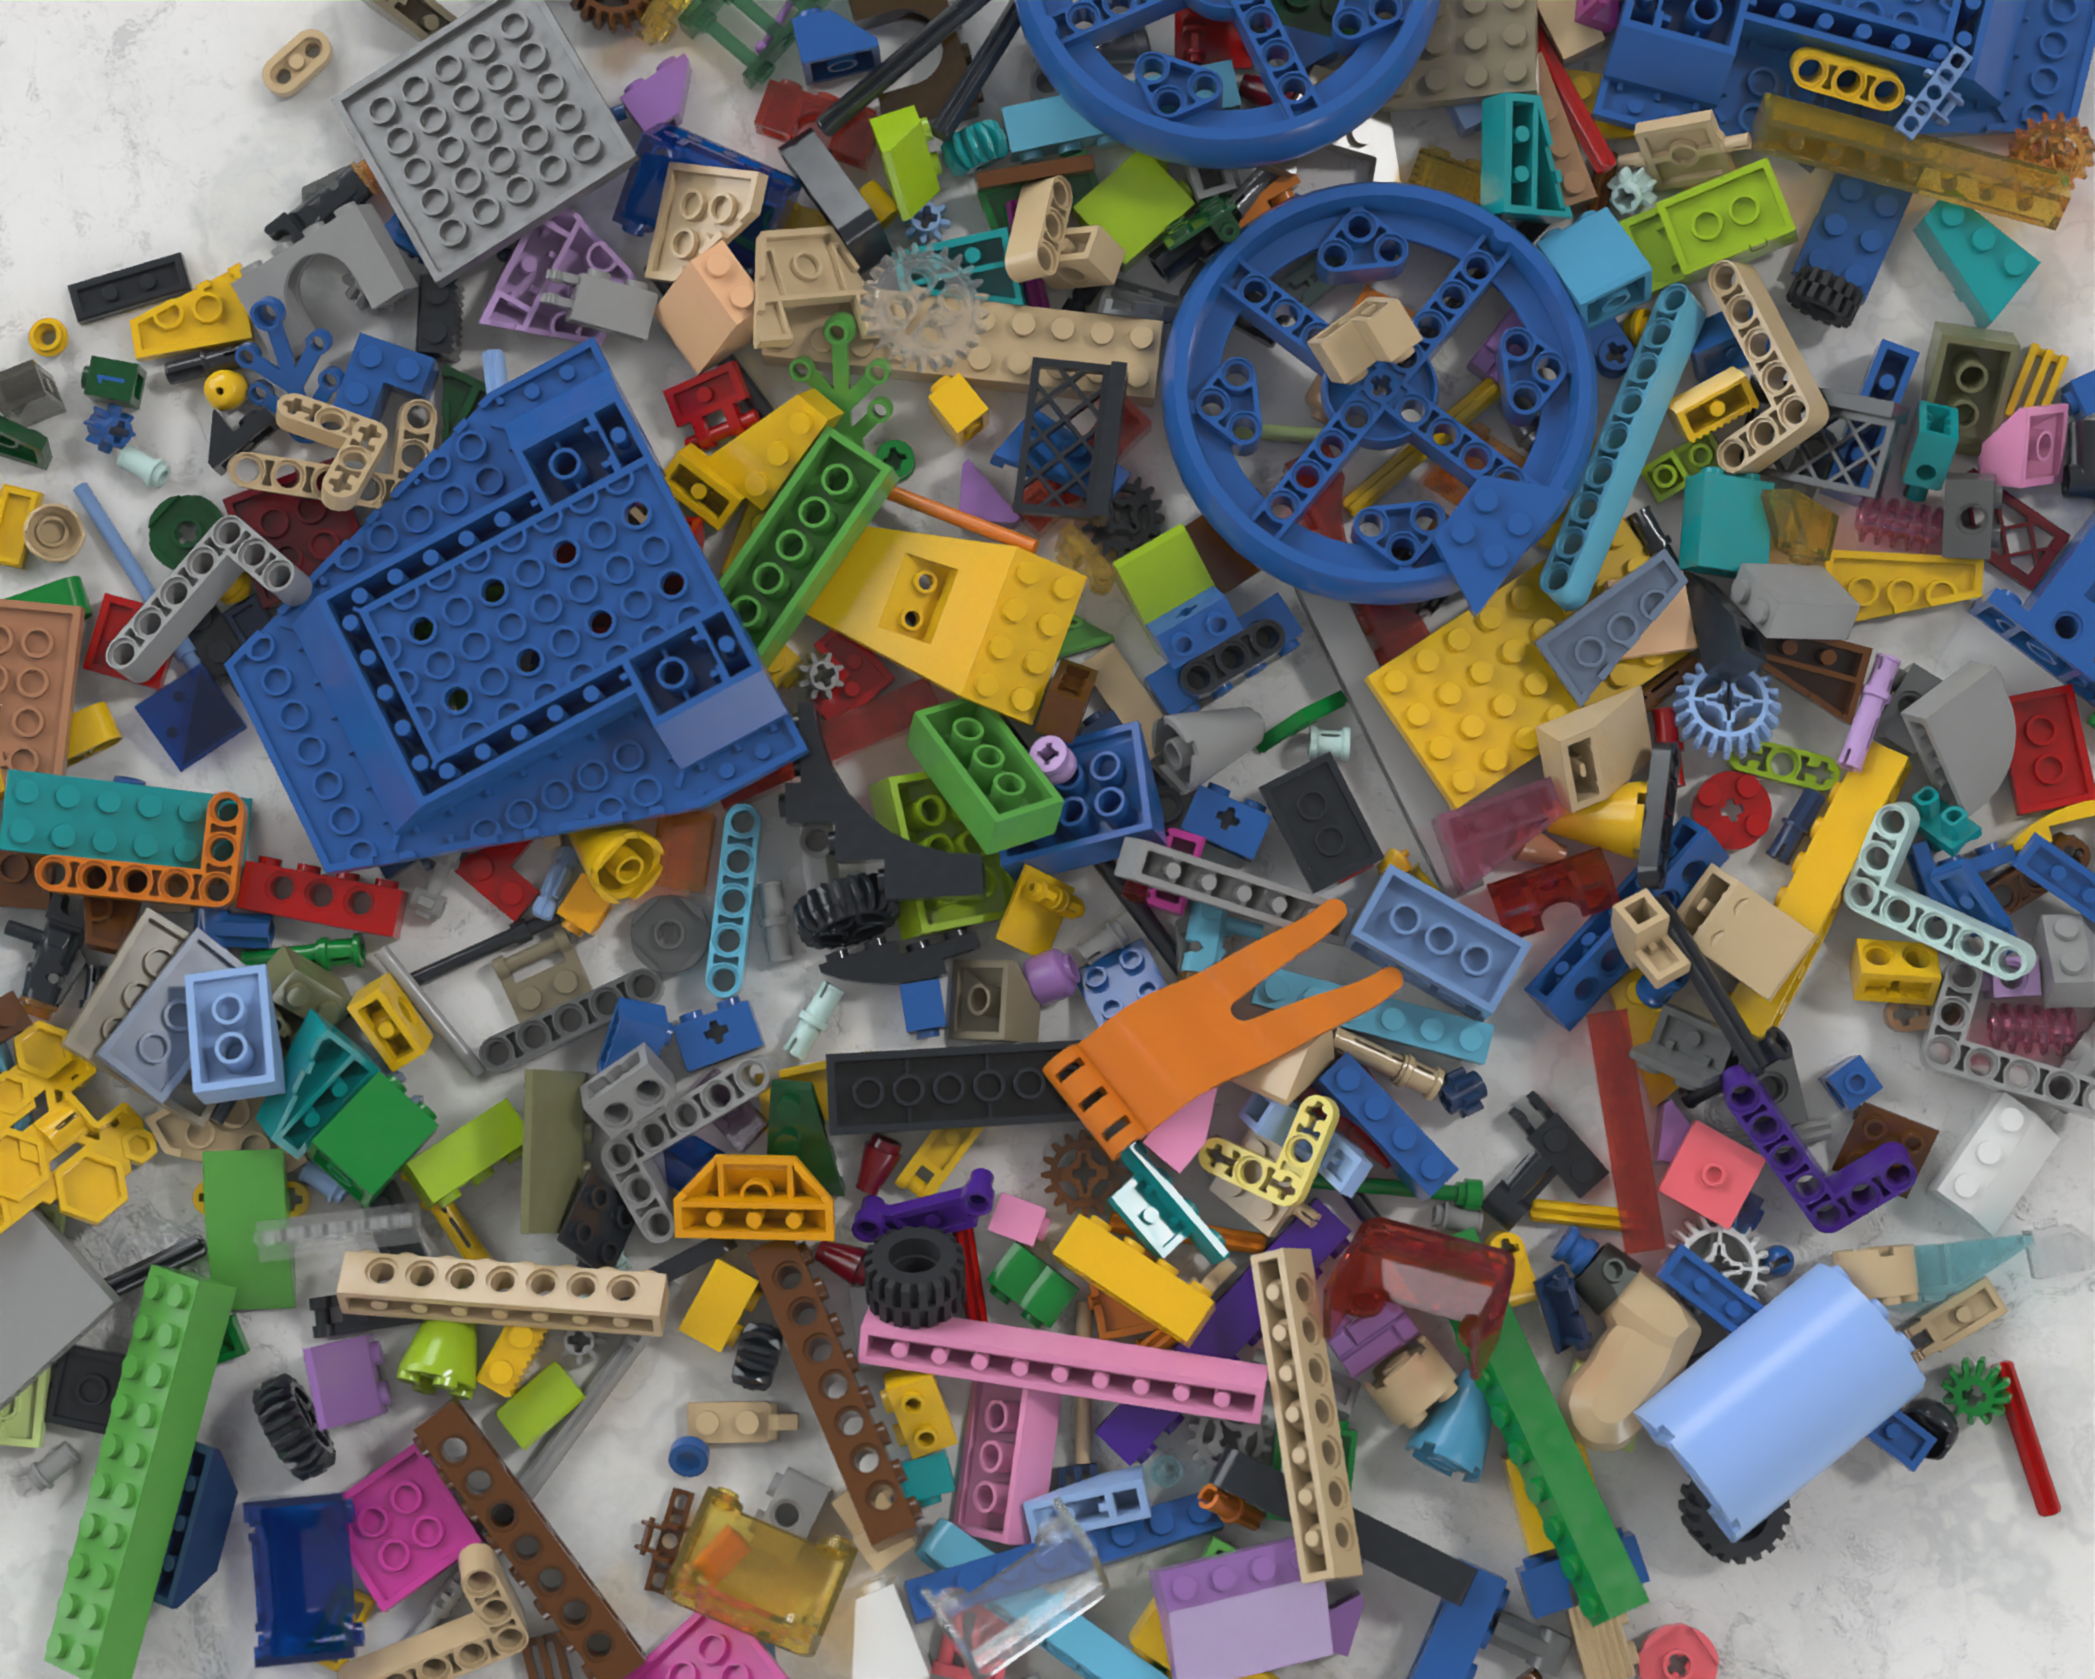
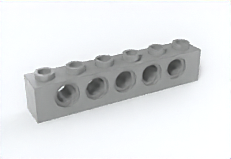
M1131 837L1124 838L1114 871V876L1280 929L1307 916L1328 900L1146 840ZM1346 906L1347 916L1345 920L1321 942L1344 946L1355 908Z

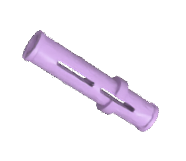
M1877 653L1866 685H1862L1860 704L1840 758L1837 761V765L1845 770L1853 772L1854 769L1856 773L1862 772V767L1884 706L1889 704L1892 698L1890 694L1891 686L1901 664V661L1894 656L1885 654L1883 658L1884 655L1882 653Z

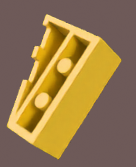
M812 388L797 394L702 462L760 510L764 511L772 506L826 426L834 428L844 412L818 390Z

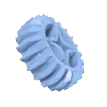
M1699 662L1695 666V675L1688 672L1683 675L1684 685L1677 686L1675 690V696L1678 699L1673 702L1672 707L1678 715L1675 717L1674 722L1677 727H1685L1681 734L1683 740L1695 738L1692 746L1694 751L1701 749L1704 745L1708 747L1707 756L1709 758L1713 757L1717 750L1722 751V757L1725 761L1730 759L1731 751H1735L1737 756L1742 759L1746 757L1747 748L1756 753L1761 748V741L1768 743L1773 735L1771 730L1777 729L1780 722L1776 716L1781 713L1782 705L1776 702L1780 694L1778 688H1769L1773 680L1771 675L1759 677L1761 667L1756 668L1733 684L1705 673ZM1721 684L1718 692L1705 694V697H1697L1708 687ZM1736 686L1742 688L1750 695L1742 694L1738 691ZM1725 695L1727 696V705H1729L1731 711L1729 720H1727V711L1723 704ZM1749 718H1757L1747 728L1733 731L1736 723L1748 721ZM1704 720L1712 721L1718 729L1711 727Z

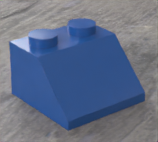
M810 8L801 11L798 14L799 17L791 18L807 86L873 71L881 64L878 39L832 10L821 11L820 8Z

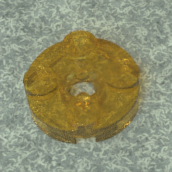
M653 0L641 19V23L646 26L645 31L637 30L636 37L648 46H653L659 42L666 45L678 27L673 22L682 10L687 12L696 0Z

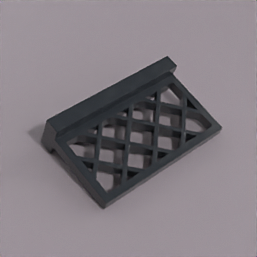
M1033 357L1013 513L1093 522V526L1109 527L1129 377L1127 362L1112 361L1111 365ZM1040 370H1056L1064 378L1065 382L1048 394L1039 383ZM1067 372H1074L1075 374L1070 377ZM1086 374L1102 375L1101 389L1089 398L1076 385V382ZM1071 387L1082 400V403L1065 415L1053 399ZM1037 392H1039L1043 398L1036 403ZM1100 398L1099 408L1097 410L1094 407L1093 403ZM1049 404L1060 420L1042 432L1034 422V414ZM1088 408L1096 417L1097 424L1095 428L1082 436L1070 421ZM1066 425L1078 441L1060 453L1048 437ZM1032 430H1034L1038 436L1031 441ZM1095 437L1094 447L1092 449V447L1088 444V441ZM1044 442L1055 458L1037 470L1029 460V452ZM1083 446L1092 457V462L1089 467L1077 475L1065 459ZM1061 463L1073 479L1055 492L1043 475ZM1027 467L1033 473L1028 479H1026ZM1090 475L1089 485L1087 487L1082 480H1084L1087 476ZM1037 480L1051 495L1039 505L1023 503L1024 490ZM1078 484L1087 495L1085 510L1068 508L1060 497ZM1053 502H1056L1060 507H1054L1049 505H1051Z
M1751 374L1749 383L1757 397L1759 406L1758 409L1752 407L1751 413L1747 412L1744 426L1760 415L1762 404L1770 405L1760 383L1753 374ZM1783 380L1784 387L1788 381ZM1818 387L1829 409L1827 423L1821 430L1791 450L1793 451L1797 448L1805 464L1790 473L1785 470L1780 460L1781 458L1772 463L1776 469L1766 467L1757 474L1880 500L1900 424H1907L1910 409L1893 401ZM1805 405L1803 406L1801 413L1806 412ZM1844 419L1851 433L1834 444L1826 428L1837 420ZM1855 422L1864 423V424L1861 425L1860 427H1857L1856 424H1855ZM1875 426L1886 428L1882 444L1870 451L1862 435ZM1774 427L1772 428L1770 435L1775 432ZM1821 433L1828 448L1811 459L1803 443ZM1856 440L1864 456L1847 467L1839 450ZM1742 449V451H1741V453H1740V461H1741V463L1743 462V459H1744V450H1743V449ZM1833 455L1841 471L1830 479L1824 480L1821 478L1816 466ZM1867 463L1870 464L1874 471L1870 489L1858 487L1852 476V473ZM1810 471L1812 477L1804 476V474ZM1843 479H1846L1848 484H1843L1839 482Z

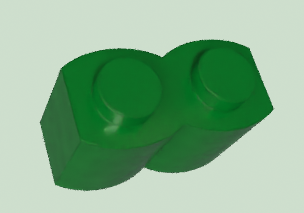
M1018 1241L1012 1244L986 1279L992 1284L988 1290L992 1295L1006 1305L1011 1300L1016 1302L1024 1309L1021 1316L1039 1330L1043 1324L1051 1328L1080 1289Z

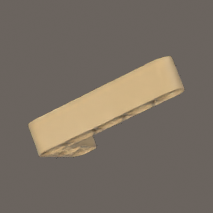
M1721 260L1710 269L1708 274L1709 287L1771 407L1726 438L1719 445L1716 458L1718 465L1728 473L1757 474L1821 430L1829 418V409L1757 270L1747 263ZM1735 273L1736 280L1734 285L1732 286L1731 279L1733 274ZM1752 306V307H1753V315H1752L1751 319L1749 320L1748 314H1749L1750 307ZM1770 339V349L1766 352V343ZM1787 372L1788 382L1784 387L1783 378L1785 373ZM1805 405L1806 415H1805L1804 419L1802 420V419H1801V410H1802L1803 406ZM1774 427L1775 437L1771 442L1770 432ZM1742 449H1743V450H1744V459H1743V462L1741 463V461H1740V453H1741V451H1742Z
M414 399L403 403L399 408L396 417L388 474L374 472L370 479L376 486L375 496L368 501L359 498L355 506L380 509L390 499V493L416 468H410L402 461L401 454L406 446L413 445L419 449L421 453L420 463L433 450L437 412L429 401ZM413 406L421 407L427 415L425 425L419 429L412 427L407 420L408 411ZM242 452L234 455L229 460L227 475L234 485L241 488L321 500V492L316 486V480L320 473L328 471L331 465L254 452ZM244 458L252 460L257 467L256 477L249 482L242 481L236 474L237 463ZM283 465L293 467L297 473L296 483L290 488L282 487L276 480L277 470ZM342 481V486L337 493H340L343 489L346 490L347 483Z
M475 1543L463 1548L459 1554L458 1561L462 1589L474 1610L473 1613L348 1661L338 1670L337 1679H454L524 1650L529 1640L524 1608L494 1550L486 1544Z

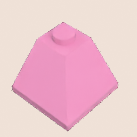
M2059 403L2019 408L1982 443V451L1978 459L1980 473L1996 474L1995 485L2015 488L2063 482L2069 404Z

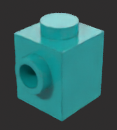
M946 1448L916 1459L909 1458L900 1461L908 1478V1481L902 1483L907 1497L915 1495L921 1508L942 1502V1494L956 1490Z

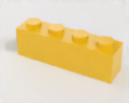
M1079 1213L1052 1254L1055 1261L1189 1349L1216 1309L1214 1301L1210 1299L1213 1293L1194 1280L1188 1285L1176 1277L1179 1271L1168 1262L1159 1258L1155 1263L1144 1256L1145 1249L1131 1238L1125 1237L1121 1241L1109 1233L1112 1227L1099 1217L1092 1215L1088 1219Z

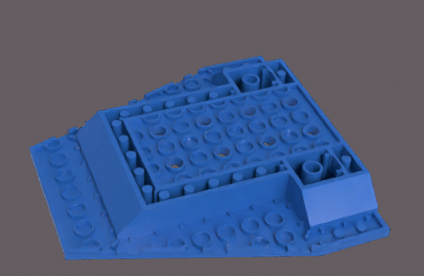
M1621 0L1617 25L1613 29L1591 116L1594 120L1635 130L1636 123L1712 109L1720 130L1726 136L1749 132L1752 139V147L1906 139V137L1892 129L1911 104L1906 105L1902 101L1893 110L1880 111L1806 90L1795 82L1790 72L1789 62L1792 54L1801 47L1811 46L1889 68L1898 75L1905 89L1904 98L1906 95L1917 98L1931 79V77L1926 78L1923 76L1925 69L1929 68L1936 71L1952 48L1957 45L1973 57L1951 88L1953 92L1961 94L1964 105H1956L1947 117L1950 121L1948 126L1941 124L1938 126L1934 123L1935 120L1929 117L1914 139L2071 131L2076 126L2095 47V0ZM1955 54L1950 63L1954 68H1959L1964 59L1961 55ZM1812 59L1804 61L1799 67V74L1803 76L1813 75L1819 68V62ZM1852 70L1842 72L1837 78V85L1841 87L1850 86L1856 80L1857 73ZM1943 70L1940 74L1947 81L1952 77V74L1947 70ZM1891 81L1881 82L1877 85L1874 95L1882 98L1889 96L1894 90L1895 84ZM1936 86L1928 87L1927 96L1932 100L1939 99L1941 96L1940 89ZM1944 97L1936 109L1941 112L1949 100ZM1908 117L1903 126L1907 131L1911 132L1917 125V121L1914 118Z
M594 337L489 392L478 403L479 407L467 420L463 418L453 429L455 432L437 450L434 448L390 493V499L379 510L376 508L365 519L367 522L350 540L346 539L309 576L313 588L308 600L298 606H289L283 603L277 609L278 613L261 631L257 630L224 664L325 872L329 875L703 810L810 753L738 612L729 603L664 478L667 476ZM636 506L646 507L648 509L646 521L640 525L629 524L628 513ZM565 544L574 545L576 547L575 558L567 564L558 563L556 558L558 549ZM673 575L683 577L684 587L678 594L667 595L664 593L663 586L667 578ZM495 582L503 583L505 587L503 597L497 602H488L485 597L487 587ZM602 613L611 615L612 625L610 629L602 634L594 633L592 630L594 618ZM424 620L431 621L433 624L431 636L423 641L416 640L414 636L416 625ZM537 652L540 656L538 668L532 672L522 671L520 666L522 657L526 653ZM458 690H465L468 694L467 705L458 711L451 710L449 707L451 694Z

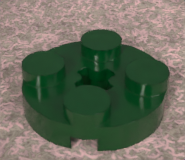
M199 495L169 497L157 506L149 519V546L153 555L159 562L174 571L220 518L224 517V514L210 500ZM185 525L188 528L194 525L197 526L198 530L195 533L197 538L194 542L187 541L182 544L179 541L183 536L179 531L182 526Z

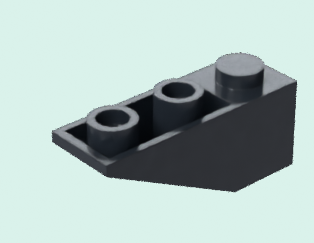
M1689 571L1684 573L1688 580L1686 584L1688 601L1694 620V632L1697 636L1701 652L1700 661L1705 673L1733 684L1768 662L1761 632L1715 583Z

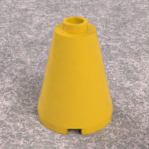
M1635 781L1624 783L1607 799L1573 813L1552 799L1543 800L1540 823L1547 824V831L1549 833L1632 860H1638L1648 782Z
M629 823L567 833L592 888L604 901L612 904H621L618 901L620 899L630 897L632 900H635L652 888L661 875L663 866L659 862L661 854L664 855L662 846L651 834Z

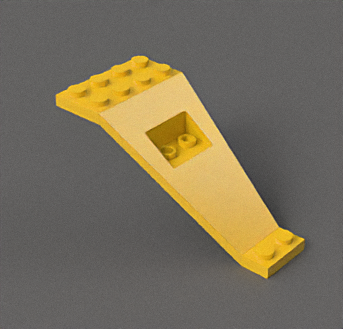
M748 500L746 502L720 569V575H724L769 509L762 511L751 501ZM867 526L805 616L957 697L1025 725H1033L1088 577L1017 546ZM922 575H926L930 581L929 587L926 590L922 589L919 585V578ZM908 612H912L916 617V622L911 627L905 622V615Z

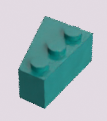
M1010 227L891 252L900 292L1027 305L1022 282H1014L1009 277L1005 267V254L1011 233Z

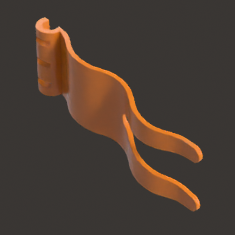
M1329 899L1302 919L1240 949L1211 967L1154 991L1128 1005L1081 1042L1073 1044L1057 1054L1044 1066L1042 1072L1114 1162L1122 1156L1121 1153L1137 1140L1141 1141L1179 1110L1206 1092L1260 1068L1330 1030L1374 1009L1402 987L1403 975L1395 967H1385L1358 982L1302 999L1256 1018L1241 1021L1232 1015L1231 1006L1293 959L1318 944L1345 920L1347 907L1344 902L1339 899ZM1076 1061L1080 1068L1063 1081L1059 1074ZM1099 1090L1103 1097L1086 1110L1082 1103ZM1123 1120L1127 1126L1109 1140L1105 1132L1115 1123Z

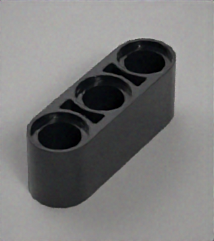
M1263 619L1191 660L1184 666L1180 675L1179 685L1181 691L1191 699L1200 700L1206 698L1273 659L1280 653L1285 643L1286 634L1284 628L1273 619ZM1262 630L1273 632L1277 638V645L1271 649L1260 647L1256 641V634ZM1235 650L1242 655L1243 665L1237 669H1229L1222 663L1221 655L1225 651ZM1201 670L1208 676L1209 684L1203 689H1194L1188 684L1187 675L1191 671Z

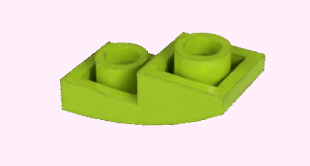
M1711 430L1709 435L1703 434L1702 439L1696 438L1695 443L1687 441L1643 467L1641 475L1658 503L1684 490L1686 476L1701 473L1703 467H1720L1716 458L1720 443Z

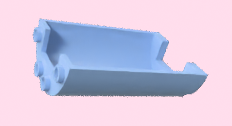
M1822 1263L1815 1265L1633 1412L1658 1446L1669 1448L1710 1502L1712 1507L1707 1512L1731 1543H1736L1924 1388L1926 1379L1911 1355L1915 1350L1911 1341L1902 1332H1895L1887 1321L1890 1315L1886 1308L1875 1298L1869 1301L1852 1284L1847 1273L1838 1265L1832 1268Z

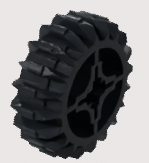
M861 872L855 876L848 874L844 878H834L831 882L821 883L820 887L816 889H810L807 895L801 896L793 906V923L797 934L800 935L801 942H804L806 947H815L818 950L824 948L833 950L836 947L846 948L852 944L859 945L861 941L866 939L872 940L876 934H883L886 928L892 927L900 917L901 908L899 902H889L885 899V893H879L878 873L867 875Z
M284 1373L277 1377L269 1378L262 1382L261 1386L253 1390L252 1403L254 1404V1411L259 1418L258 1422L264 1430V1435L277 1453L278 1459L282 1460L286 1469L290 1470L293 1476L305 1481L323 1474L329 1467L335 1464L336 1451L329 1435L330 1432L328 1429L319 1431L314 1404L310 1396L304 1391L303 1386L299 1385L296 1379Z

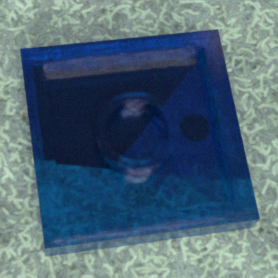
M202 661L134 707L181 772L248 728Z

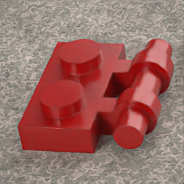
M730 361L663 391L676 427L682 428L689 424L693 426L695 435L684 439L685 446L692 443L697 448H703L707 451L718 446V441L732 435L737 437L760 421V416L755 409L742 414L737 405L751 398L737 361ZM723 410L727 421L711 427L706 417Z

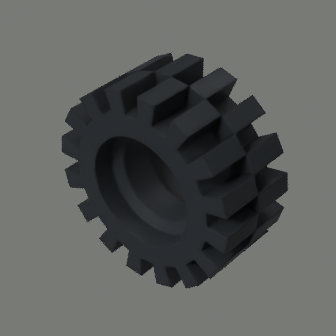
M1805 265V267H1800L1786 295V300L1792 303L1791 306L1794 309H1800V313L1812 316L1811 319L1815 321L1821 320L1823 324L1828 326L1832 324L1836 328H1841V326L1848 328L1851 326L1865 296L1862 294L1861 289L1855 288L1856 285L1854 283L1844 281V277L1840 275L1837 277L1829 270L1824 272L1820 267L1814 266L1812 268L1809 265Z

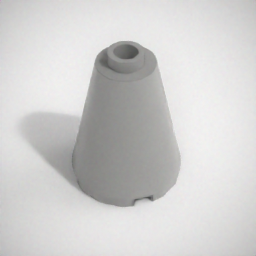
M1251 707L1168 714L1157 719L1153 724L1151 732L1154 754L1161 752L1165 764L1159 766L1165 779L1177 791L1185 792L1196 789L1263 741L1266 725L1261 714L1255 712Z

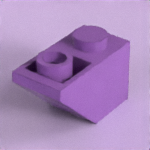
M685 53L678 58L671 56L662 61L657 66L656 73L646 80L639 78L633 81L624 89L625 94L620 97L624 109L650 145L683 123L692 68Z

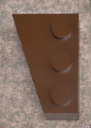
M1761 633L1768 661L1760 666L1761 669L1843 724L1851 725L1873 648L1843 640L1766 638Z

